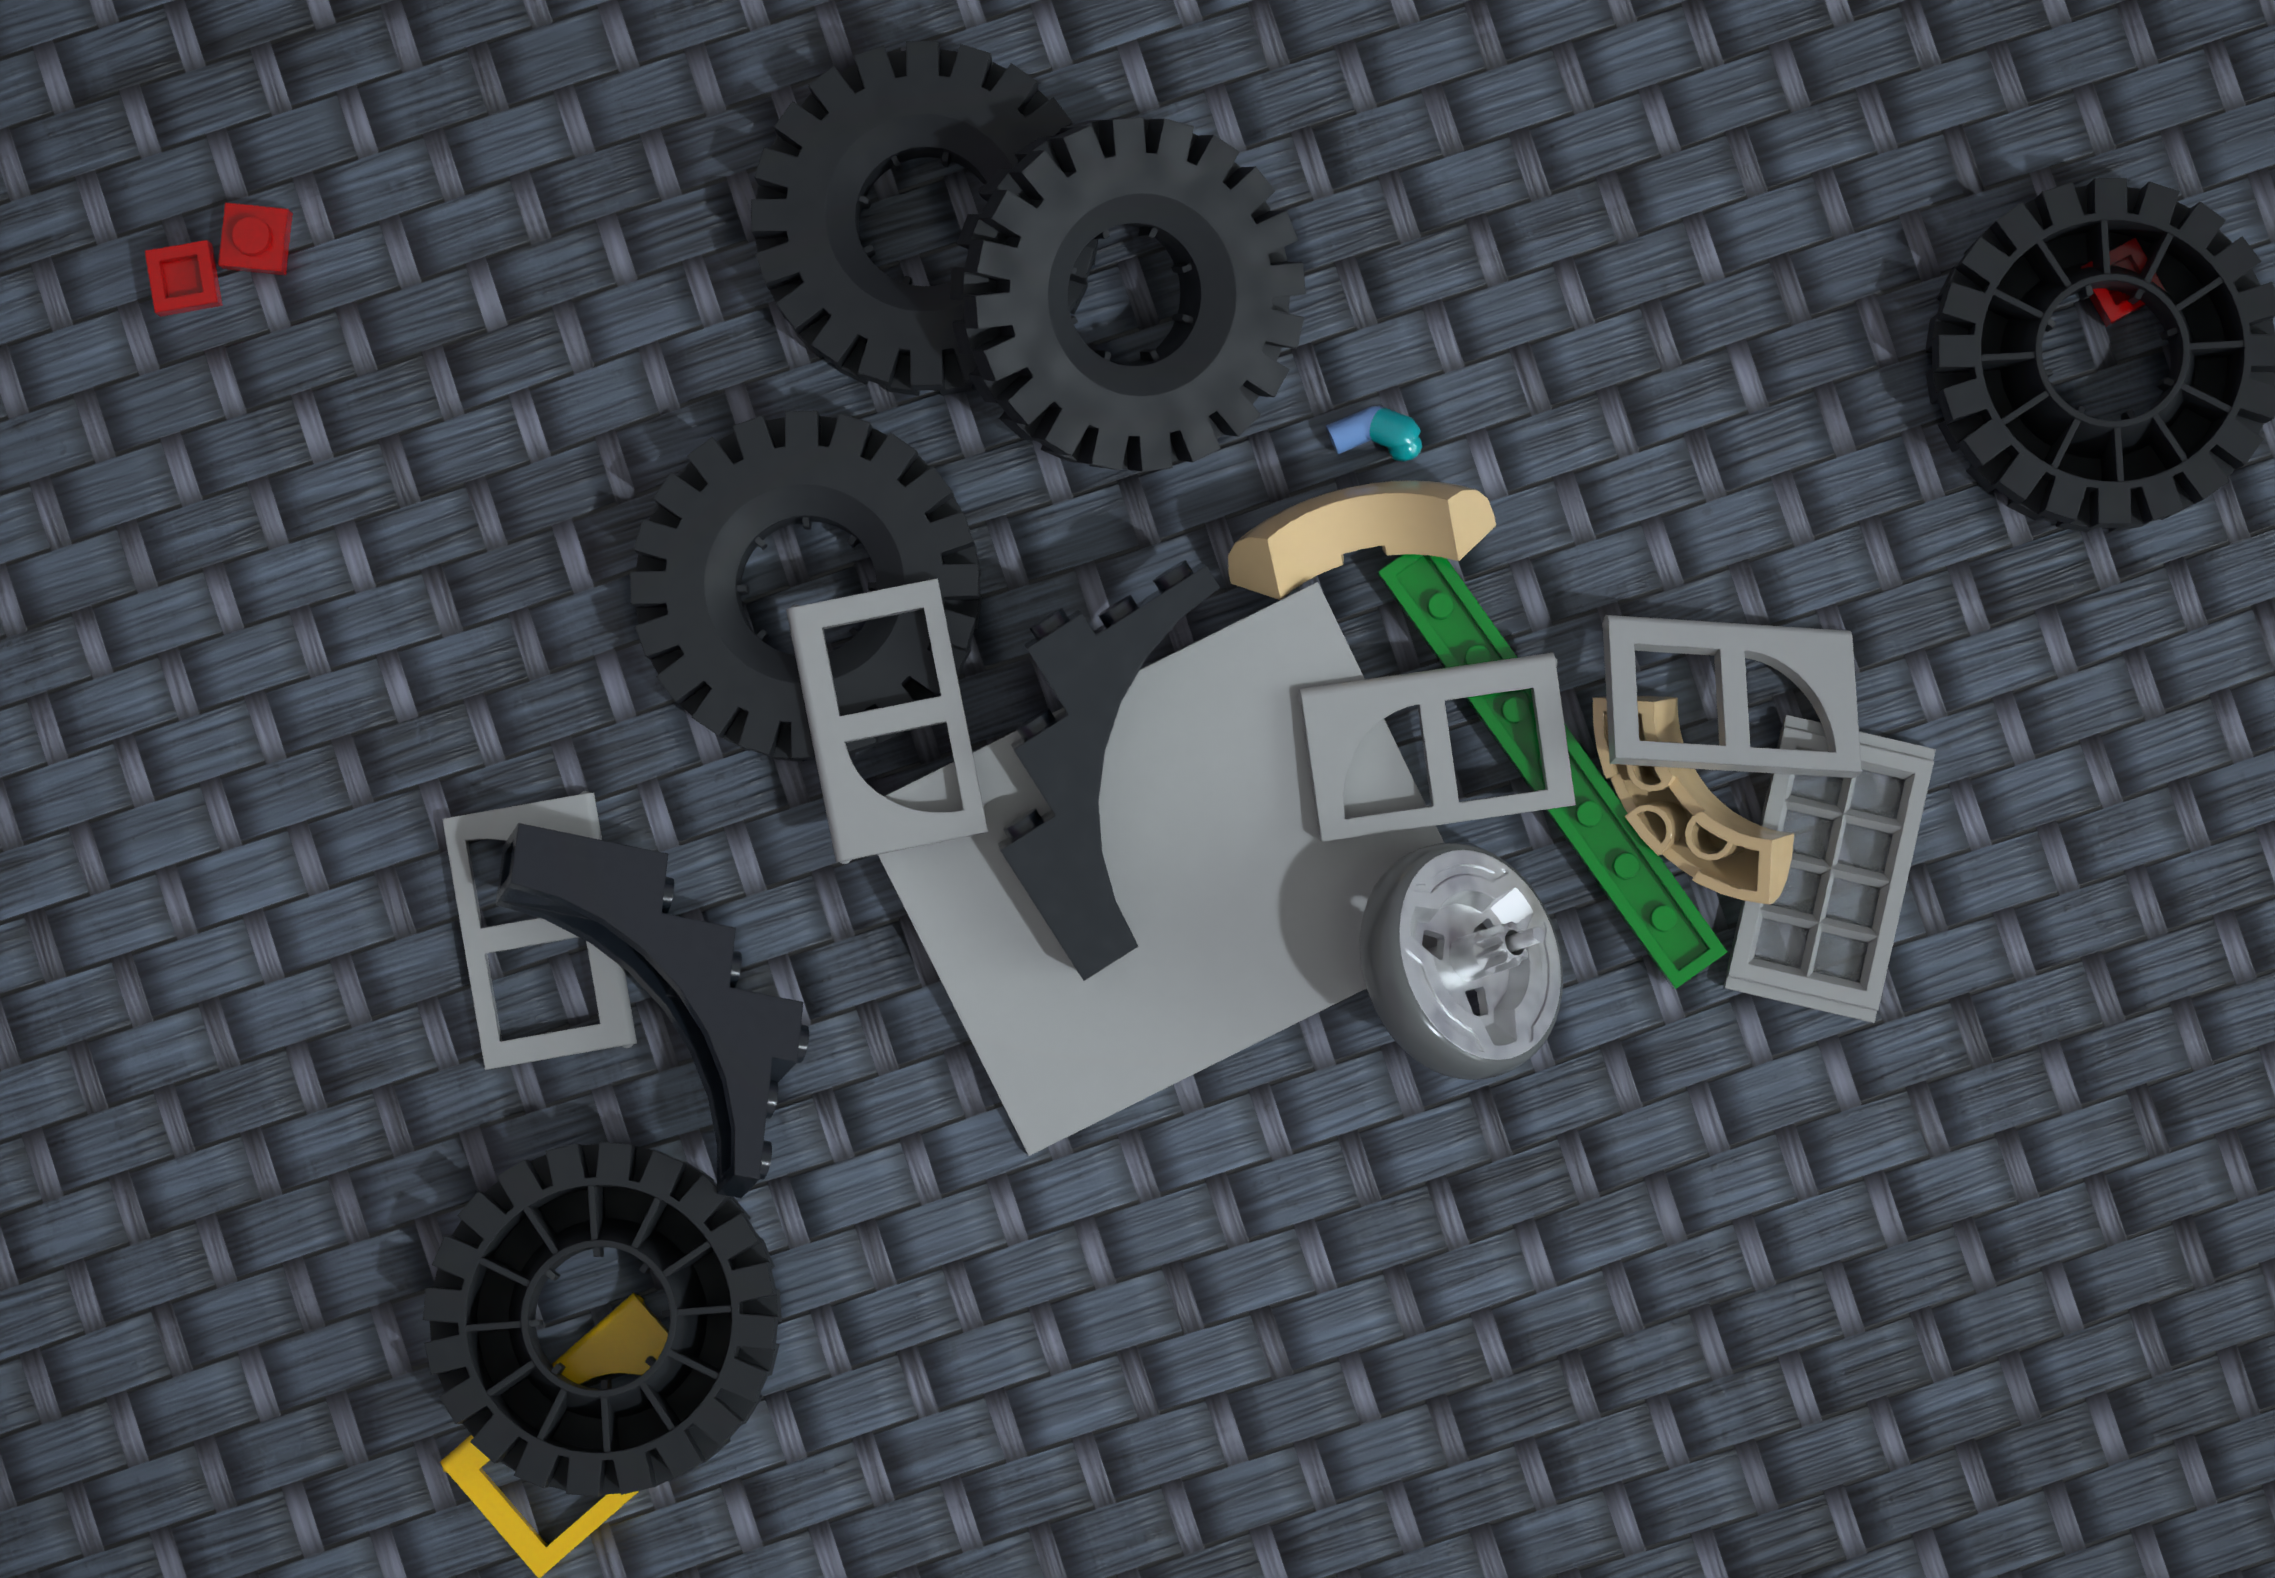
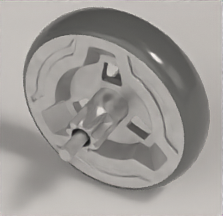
M1438 843L1419 848L1403 856L1375 884L1368 898L1361 923V967L1373 1007L1382 1024L1397 1044L1412 1058L1430 1070L1444 1076L1465 1080L1487 1079L1503 1075L1523 1065L1535 1055L1549 1037L1557 1019L1562 999L1563 966L1553 924L1543 903L1526 879L1506 861L1485 849L1469 844ZM1481 923L1487 928L1474 933V929ZM1423 934L1436 938L1437 946L1425 949L1422 946ZM1475 989L1477 992L1480 1016L1473 1014L1465 994L1466 991Z

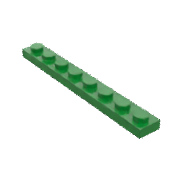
M1405 554L1377 573L1443 668L1518 658L1447 558ZM1531 688L1466 697L1465 699L1530 790H1544L1545 785ZM1565 725L1576 805L1546 809L1545 811L1672 989H1677L1726 954L1727 950L1660 856L1640 838L1625 818L1628 813Z

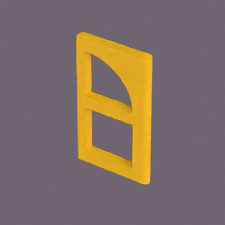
M633 1292L554 1361L552 1365L554 1367L557 1363H562L566 1368L561 1374L577 1384L607 1374L626 1373L642 1376L650 1368L645 1360L649 1356H653L656 1360L658 1359L667 1341L669 1331L645 1305L644 1299ZM472 1435L467 1437L440 1461L443 1471L452 1477L538 1578L547 1573L639 1492L636 1491L623 1495L621 1493L606 1494L548 1545L482 1469L490 1459L470 1442L474 1438Z

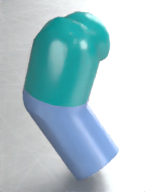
M1382 406L1368 407L1326 425L1328 436L1337 455L1369 441L1388 447L1392 458L1400 462L1414 459L1422 450V441L1419 437L1421 430L1413 418Z

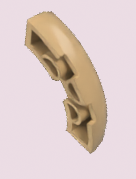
M1414 480L1378 482L1348 487L1300 502L1273 515L1248 531L1235 542L1228 555L1230 582L1245 589L1282 600L1306 581L1333 568L1342 566L1344 562L1343 554L1361 549L1382 546V550L1387 556L1416 554L1460 561L1496 526L1495 516L1487 497L1476 489L1455 484Z
M1606 696L1594 697L1593 726L1602 770L1605 778L1611 779L1614 789L1628 813L1625 818L1640 838L1658 856L1663 855L1679 869L1692 876L1694 882L1706 888L1744 901L1762 904L1774 903L1780 897L1787 881L1792 860L1794 833L1762 827L1733 812L1708 789L1695 769L1610 764ZM1637 696L1639 741L1684 743L1678 718V697Z

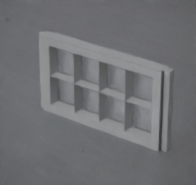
M1785 715L1777 749L1829 752L1825 732L1820 722ZM1859 732L1862 772L1856 778L1771 773L1759 825L1776 831L1794 833L1790 869L1782 893L1774 903L1762 904L1742 900L1723 988L1875 1023L1932 774L1936 749Z

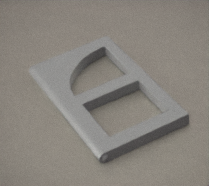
M938 578L802 606L795 604L786 609L836 863L848 864L854 859L989 833ZM924 609L941 696L840 716L823 629ZM947 723L964 810L955 812H926L899 805L885 798L869 786L861 777L850 758L846 743Z
M1605 615L1602 626L1610 764L1856 778L1862 772L1851 631ZM1635 651L1714 656L1719 745L1639 741ZM1745 658L1773 667L1800 688L1812 704L1821 721L1829 752L1750 747Z
M1554 653L1299 689L1298 701L1302 709L1320 841L1325 842L1576 805L1556 668L1558 662ZM1531 688L1545 789L1459 802L1445 701ZM1417 705L1431 806L1345 818V783L1349 766L1359 745L1366 735L1384 718L1403 708Z
M583 791L579 795L442 819L485 1070L620 1046L630 1048L636 1044L637 1039L625 969L588 941L586 943L600 1024L502 1041L488 954L579 937L541 918L483 928L468 841H507L518 823L602 840L594 793Z

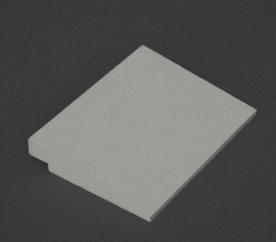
M1318 582L1140 669L1120 704L1105 750L1099 795L1102 853L1115 900L1138 947L1090 978L1083 981L1001 853L998 843L1008 838L1003 828L1019 816L1034 808L1037 809L1040 816L1051 810L1011 746L1012 743L1021 738L1018 731L973 752L989 833L878 855L1028 1156L1366 989L1360 959V931L1364 910L1375 884L1403 856L1422 847L1444 843L1436 826L1325 842L1320 841L1302 709L1298 701L1299 689L1364 680L1365 678ZM1062 708L1052 714L1055 717L1059 713L1063 712L1065 708ZM1385 719L1380 721L1366 735L1349 766L1344 790L1345 818L1427 807ZM954 762L884 796L899 805L920 811L955 812L964 810ZM1479 924L1474 929V933L1486 929L1484 924ZM1423 934L1422 946L1425 949L1437 946V939Z

